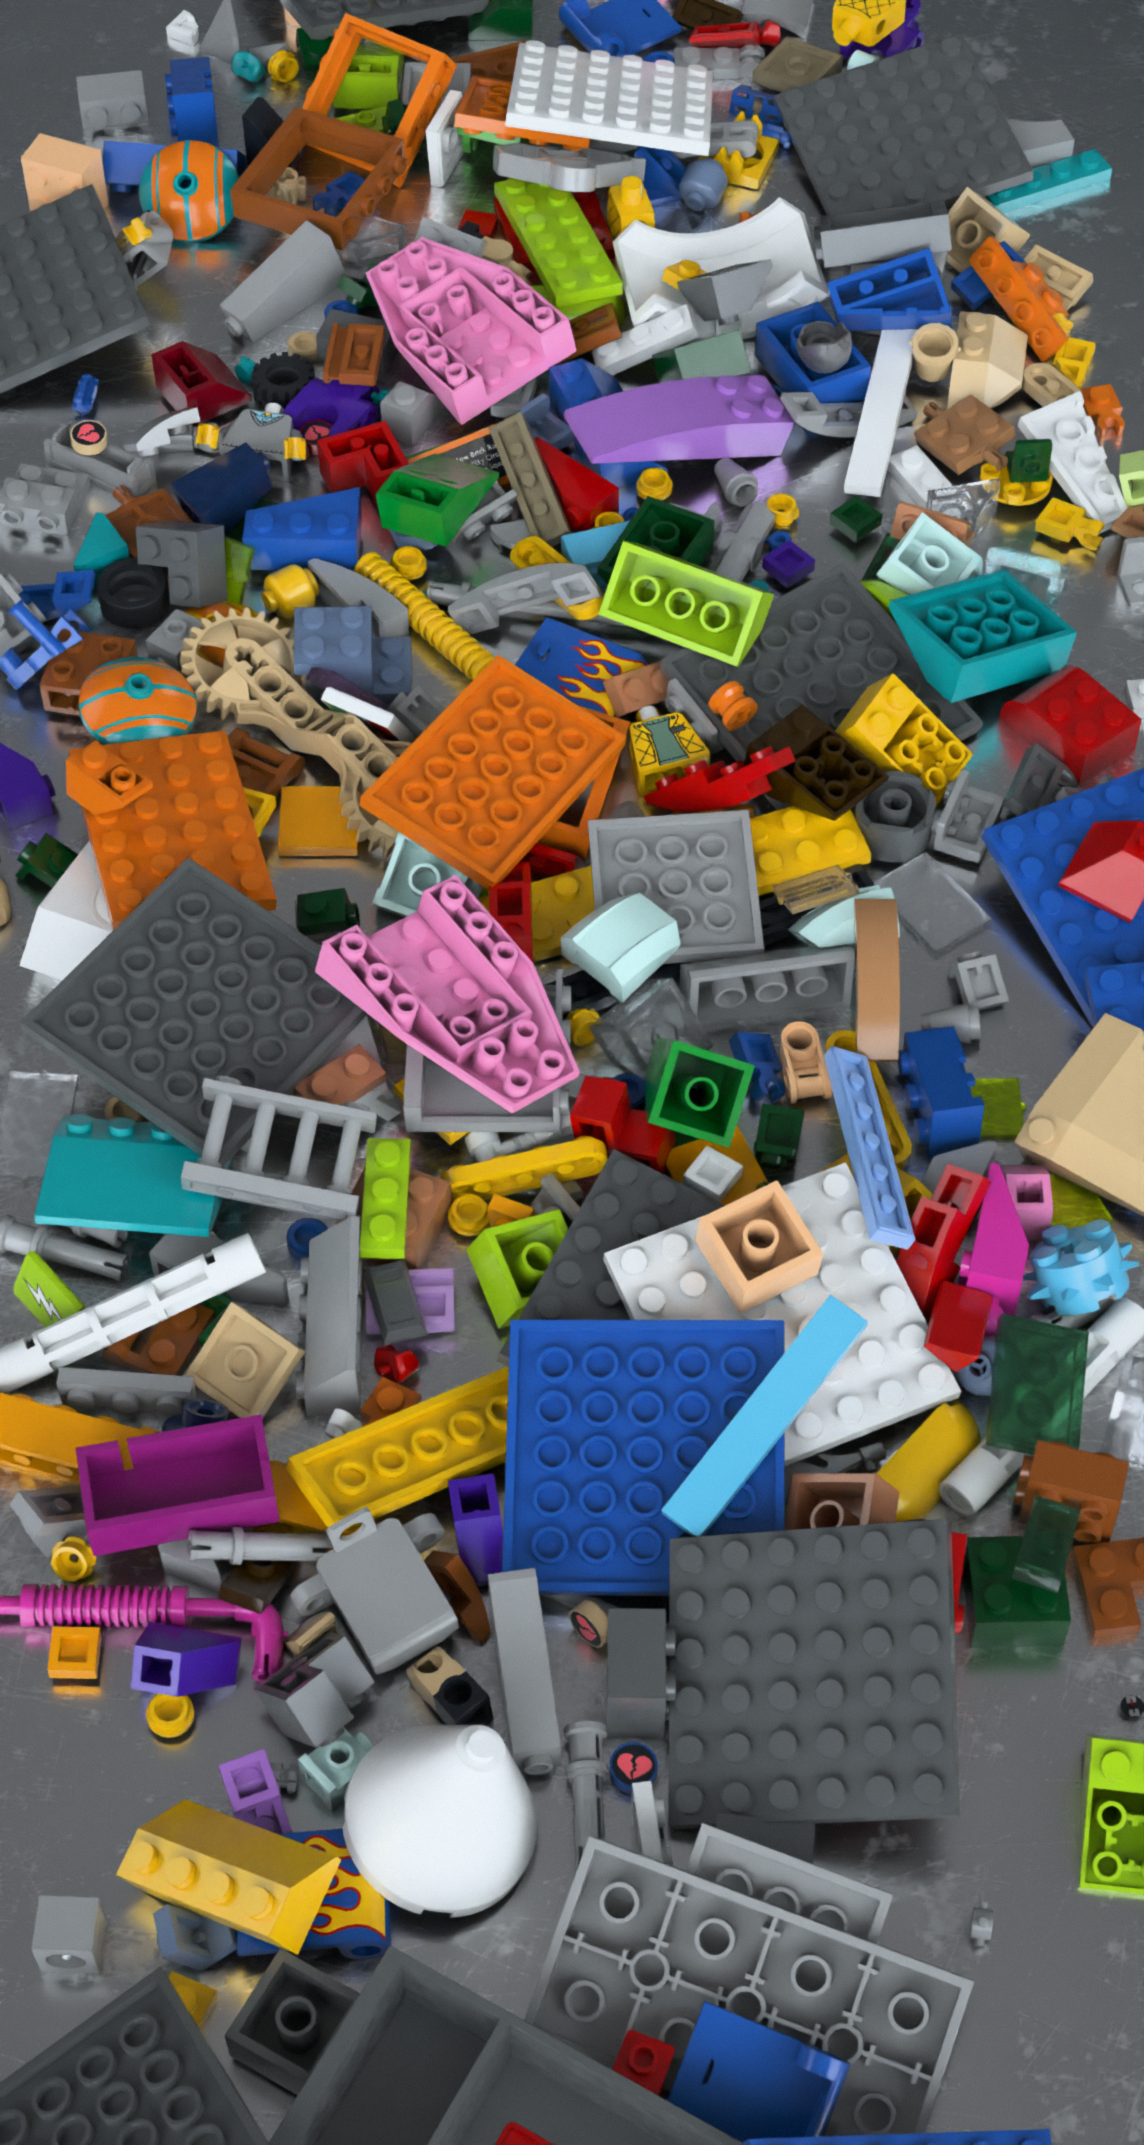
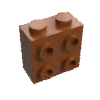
M62 629L58 639L63 642L67 641L71 637L70 630ZM78 631L84 639L51 658L47 663L39 684L44 710L80 716L78 707L79 693L85 679L93 670L106 662L124 657H138L135 639Z
M1037 1439L1034 1456L1024 1455L1013 1504L1021 1505L1018 1523L1029 1525L1033 1530L1042 1533L1054 1531L1074 1536L1078 1541L1086 1544L1110 1542L1122 1501L1129 1462L1117 1459L1109 1453H1091L1072 1448L1064 1442H1046Z

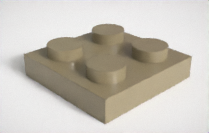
M787 36L752 71L753 82L766 86L769 89L785 92L835 75L843 67V55Z

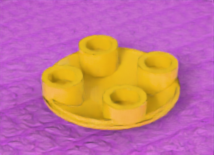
M990 463L981 466L979 475L980 486L989 497L998 502L1015 506L1030 505L1043 500L1049 494L1053 481V475L1048 471L1047 481L1011 483L1007 465L1005 468L1002 467V470H997Z

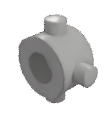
M979 1901V1907H973L970 1938H975L974 1945L984 1946L985 1940L990 1941L994 1910H989V1903L985 1901Z

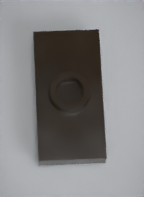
M242 1560L241 1565H236L220 1585L218 1599L262 1614L298 1566L299 1561Z

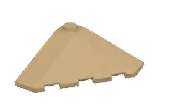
M1105 1013L1036 1103L1017 1135L1014 1144L1025 1160L1035 1165H1043L1046 1170L1144 1216V1032L1132 1024Z

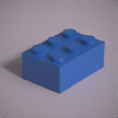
M818 301L756 323L754 356L777 385L784 388L787 393L813 392L819 403H857L865 400L870 381L871 365L853 343L848 362L837 371L831 373H817L811 370L798 355L796 342L803 326L815 321H825L832 323L834 327L837 326L836 322Z

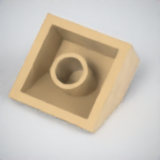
M966 187L948 212L952 250L948 251L946 261L962 273L971 266L969 258L988 237H995L999 243L1005 241L1018 253L1030 234L985 197Z

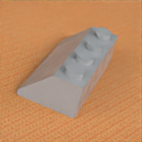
M847 945L823 948L811 946L789 950L778 949L763 954L680 964L679 989L688 1028L850 1006L856 957L854 949Z
M350 1216L309 1241V1257H301V1283L308 1284L307 1295L299 1296L300 1321H306V1333H298L297 1345L306 1352L301 1360H305L304 1372H296L297 1399L305 1400L307 1416L332 1415L335 1408L345 1410L351 1415H360L364 1303L363 1270L365 1266L364 1258H360V1216Z

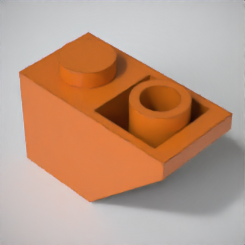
M96 740L66 759L67 795L93 815L123 808L153 788L151 780Z

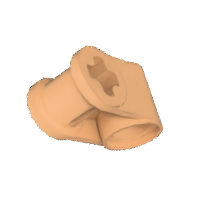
M803 1021L789 1023L781 1033L779 1061L782 1067L783 1084L788 1104H796L798 1099L822 1096L823 1099L832 1098V1087L816 1029L811 1024ZM793 1047H801L803 1049H795Z

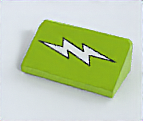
M31 1250L26 1254L13 1290L14 1294L44 1327L85 1309V1305L36 1252Z

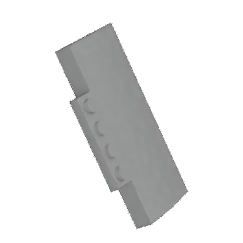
M702 1823L686 1871L595 1836L588 1837L524 2021L611 2069L628 2030L637 2031L672 2045L675 2048V2053L664 2082V2089L670 2091L702 2005L706 2001L823 2049L851 2063L824 2136L925 2133L974 1980L877 1943L893 1897L892 1893Z

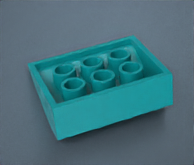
M1005 569L890 600L888 606L926 681L950 703L1057 671L1061 667L1066 666L1077 634L1076 630Z
M85 1114L63 1116L53 1135L34 1218L37 1224L209 1237L223 1197L182 1189L181 1174L184 1161L196 1163V1159L201 1158V1156L154 1123L134 1122L126 1117L107 1120L94 1119ZM232 1158L224 1165L223 1169L232 1170Z

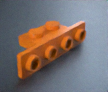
M988 237L969 258V263L1017 329L1028 335L1027 342L1042 362H1048L1068 341V336L1053 317V315L1063 313L1066 318L1069 316V313L1062 305L1063 299L1055 290L1047 285L1043 279L1044 273L1037 265L1031 262L1012 261L995 237Z

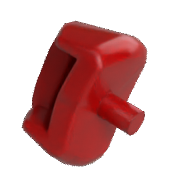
M768 19L763 27L759 26L760 44L776 48L782 42L780 39V25Z
M383 1345L376 1348L374 1355V1367L377 1374L396 1383L404 1382L419 1368L417 1357L408 1349L400 1353L392 1345Z

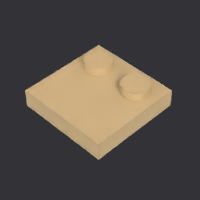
M231 1302L184 1376L194 1377L196 1387L217 1402L225 1405L239 1418L262 1414L263 1419L306 1351L241 1305Z

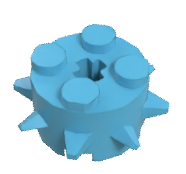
M1094 1220L1085 1226L1069 1229L1065 1225H1055L1042 1232L1043 1241L1038 1243L1031 1251L1030 1262L1034 1272L1024 1275L1023 1280L1037 1281L1027 1294L1029 1299H1042L1046 1308L1050 1305L1055 1306L1059 1315H1079L1099 1310L1098 1301L1109 1297L1113 1293L1117 1299L1121 1298L1129 1288L1127 1270L1139 1266V1262L1123 1260L1133 1248L1132 1244L1129 1242L1118 1243L1116 1234L1111 1230L1110 1224L1106 1220Z

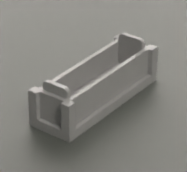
M66 421L60 425V428L53 434L51 439L47 438L43 442L48 465L60 470L89 474L91 484L113 493L116 487L120 489L119 485H124L133 497L142 496L156 482L153 459L148 457L143 459L107 443L106 448L96 455L77 453L71 445L70 431L72 427Z

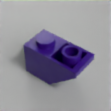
M494 1473L448 1481L458 1555L469 1570L477 1586L488 1585V1574L502 1572L503 1527Z
M149 1622L134 1645L130 1689L179 1697L235 1685L238 1681L242 1637Z

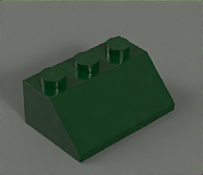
M489 0L483 12L469 16L468 40H533L534 0Z
M647 496L598 566L597 573L608 585L623 541L639 543L703 567L713 553L715 520Z

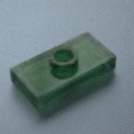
M1035 1495L1011 1578L1057 1593L1062 1582L1080 1510Z

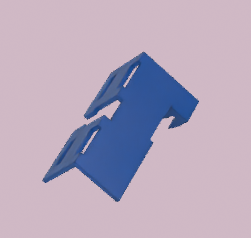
M743 84L733 89L729 113L738 115L741 112L735 110V106L746 108V112H744L745 117L751 118L754 112L752 108L756 96L764 98L762 110L759 112L758 117L760 121L782 126V119L776 106L768 104L769 100L774 102V94L753 90L751 86ZM738 92L747 94L746 98L738 96ZM767 114L773 115V116L778 117V119H777V120L769 119V118H766V115H767Z

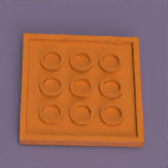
M472 75L455 114L454 127H460L463 132L468 134H481L484 131L496 133L495 136L504 140H514L516 137L529 139L530 143L540 146L548 145L549 142L562 144L564 149L570 151H581L582 148L588 149L591 142L590 138L505 126L512 82Z

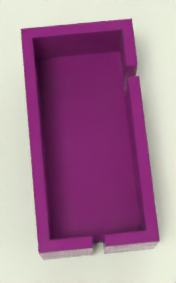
M262 1414L127 1438L134 1469L125 1470L118 1440L76 1448L86 1531L93 1556L188 1539L189 1530L228 1532L231 1531L232 1527H242L244 1529L280 1522Z

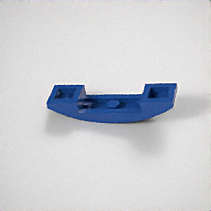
M94 570L57 572L55 583L21 586L23 591L18 596L21 599L23 598L26 606L33 602L46 620L66 615L70 608L77 611L91 602L95 572Z

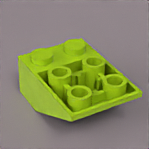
M359 43L333 100V108L347 110L375 109L387 106L389 101L400 99L404 55L376 43Z
M1086 1734L1082 1779L1080 1888L1144 1895V1740Z

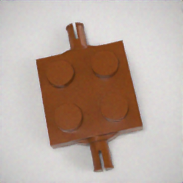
M119 485L120 489L116 487L112 495L121 506L105 515L128 545L130 558H137L136 526L160 520L193 522L164 488L149 495L133 497L124 485Z

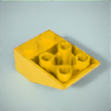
M894 673L868 686L835 730V732L883 772L903 771L922 780L921 785L929 792L930 789L932 790L936 801L935 808L943 798L948 783L956 780L961 770L973 756V753Z

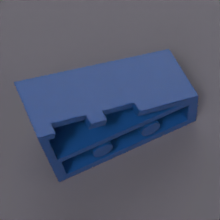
M209 57L170 60L171 74H165L171 137L178 136V142L196 140L218 147Z
M930 248L827 282L829 301L837 324L842 322L848 331L919 329L921 326L929 323H941L952 329V312Z
M360 487L246 511L243 531L246 570H279L290 564L298 565L302 569H309L308 561L316 558L354 571L355 565L359 560L362 527Z
M954 1026L906 1032L904 1034L903 1050H899V1060L897 1062L900 1075H907L909 1082L905 1086L907 1105L909 1109H916L918 1117L914 1119L916 1141L918 1144L924 1143L928 1159H933L936 1155L978 1144L980 1141L984 1102L982 1097H972L970 1086H975V1079L972 1073H966L963 1063L966 1062V1056Z

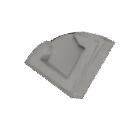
M525 519L489 525L490 536L498 546L502 544L512 549L517 542L531 536Z

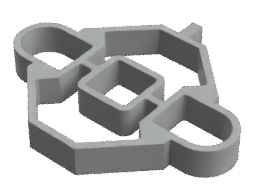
M530 142L494 146L493 170L497 175L549 185L551 188L563 191L592 192L595 191V188L621 185L622 179L627 176L639 177L644 182L645 158L629 157L627 154L593 147L588 149L582 148L581 151H570L564 149L562 144L550 142L545 146L535 145Z

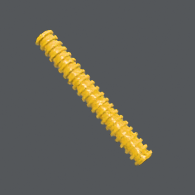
M377 552L366 553L358 560L354 572L375 582L399 600L408 609L409 626L419 633L423 639L427 640L431 646L435 647L439 653H442L447 660H450L459 671L465 673L469 680L473 681L495 658L475 638L470 637L469 633L463 630L459 624L455 623L451 617H448L443 610H440L421 591H418L408 579L404 578L392 565H389Z

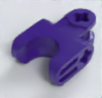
M906 0L905 22L874 46L867 47L855 41H852L848 46L840 45L839 54L843 55V60L847 61L856 50L869 54H879L887 58L922 46L924 33L919 30V24L915 20L921 10L920 0Z
M314 378L291 400L284 409L283 414L292 417L293 429L298 431L309 421H326L332 425L329 433L330 436L377 423L379 407L372 403L371 394L373 392L379 393L380 391L376 385L340 384L339 380L324 383V380Z

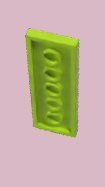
M514 178L494 182L495 196L555 307L623 294V282L571 191L551 188L549 185Z

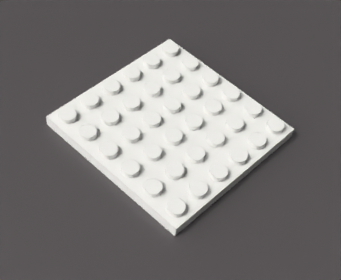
M530 40L526 43L519 42L505 126L708 156L711 133L713 71H708L706 67L695 64L688 67L675 66L673 62L668 60H657L655 63L642 61L641 57L635 55H625L623 58L614 57L602 50H593L591 53L580 52L577 48L569 45L553 48L547 47L544 43Z
M846 1162L781 1186L823 1252L818 1275L741 1314L695 1241L699 1218L604 1253L603 1261L631 1320H784L785 1352L830 1294L868 1321V1326L785 1431V1466L937 1407L944 1402L947 1403L957 1399L961 1394V1389L950 1368L923 1346L928 1324L888 1245L869 1239L858 1195V1186Z

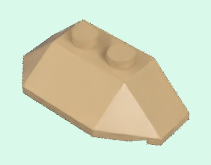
M960 311L957 337L958 346L961 347V351L956 354L953 360L947 410L970 394L992 409L1002 404L1022 388L1028 335L996 315Z

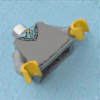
M277 403L266 404L263 411L245 409L241 411L235 421H232L221 430L215 425L205 423L198 424L195 444H207L212 449H220V456L245 442L256 453L261 451L271 466V471L268 472L270 481L289 483L292 461H304L309 455L306 439L303 438L300 431L293 429L292 417L283 414V407Z

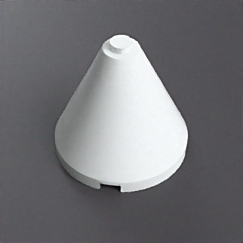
M425 1725L398 1731L384 1738L367 1752L355 1769L344 1796L345 1823L342 1829L352 1861L364 1879L379 1894L410 1912L420 1915L423 1910L450 1913V1918L483 1911L496 1904L513 1889L526 1870L533 1855L537 1839V1814L530 1789L503 1739L490 1727L484 1725Z

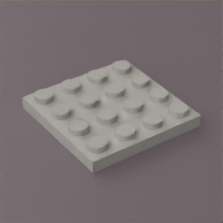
M749 810L588 820L595 910L613 899L640 892L677 921L681 945L663 964L701 962L764 953Z

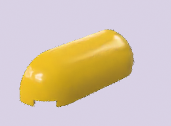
M954 1399L951 1405L945 1402L942 1403L876 1473L900 1492L895 1522L924 1519L942 1499L939 1485L981 1443L980 1430L975 1417L958 1400Z

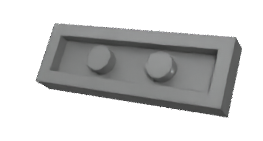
M59 1367L56 1382L62 1405H69L79 1410H88L92 1407L113 1408L122 1413H133L137 1410L152 1411L172 1417L183 1413V1406L186 1401L198 1399L194 1377Z

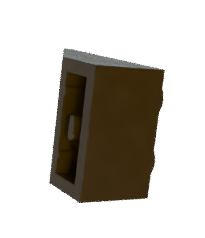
M803 704L749 743L743 764L744 767L752 764L750 755L769 746H772L775 753L790 747L796 761L766 775L772 790L765 794L772 799L833 821L844 815L889 778L885 772Z

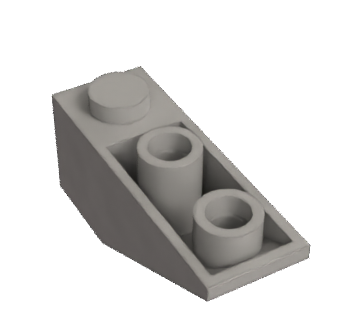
M212 1230L209 1237L165 1234L149 1252L154 1276L159 1275L202 1253L205 1255L211 1252V1249L226 1242L216 1237ZM266 1264V1273L226 1291V1293L231 1297L232 1301L286 1306L290 1302L286 1278L278 1268Z

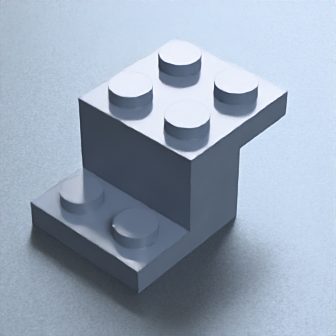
M371 606L295 607L294 674H333L334 689L371 705L391 704L401 691L407 696L412 691L411 637L373 638Z

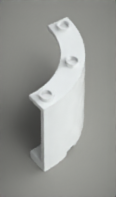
M781 197L750 219L721 230L704 233H675L650 227L635 219L612 242L633 326L641 325L668 311L687 304L693 314L698 333L697 338L690 340L691 343L740 329L742 339L756 336V323L817 301L820 303L828 296V290L819 260L816 259V250L805 214ZM771 259L773 265L752 310L738 314L739 321L719 326L718 320L703 321L683 293L662 280L665 267L682 260L696 262L707 273L735 264Z

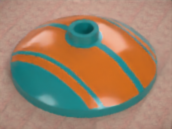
M196 140L175 142L157 152L146 165L139 185L141 207L143 212L147 210L155 211L161 216V219L169 224L174 233L173 240L184 243L205 241L222 232L233 220L234 214L230 189L237 182L239 176L231 160L217 147ZM183 180H191V185L188 188L183 189L180 187Z
M124 657L106 662L88 675L80 689L78 707L81 720L86 729L98 741L107 745L187 735L195 721L197 701L192 686L172 666L151 658Z

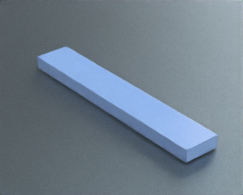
M830 1046L824 1055L854 1179L858 1186V1195L869 1239L908 1250L915 1241V1236L868 1058L862 1054Z

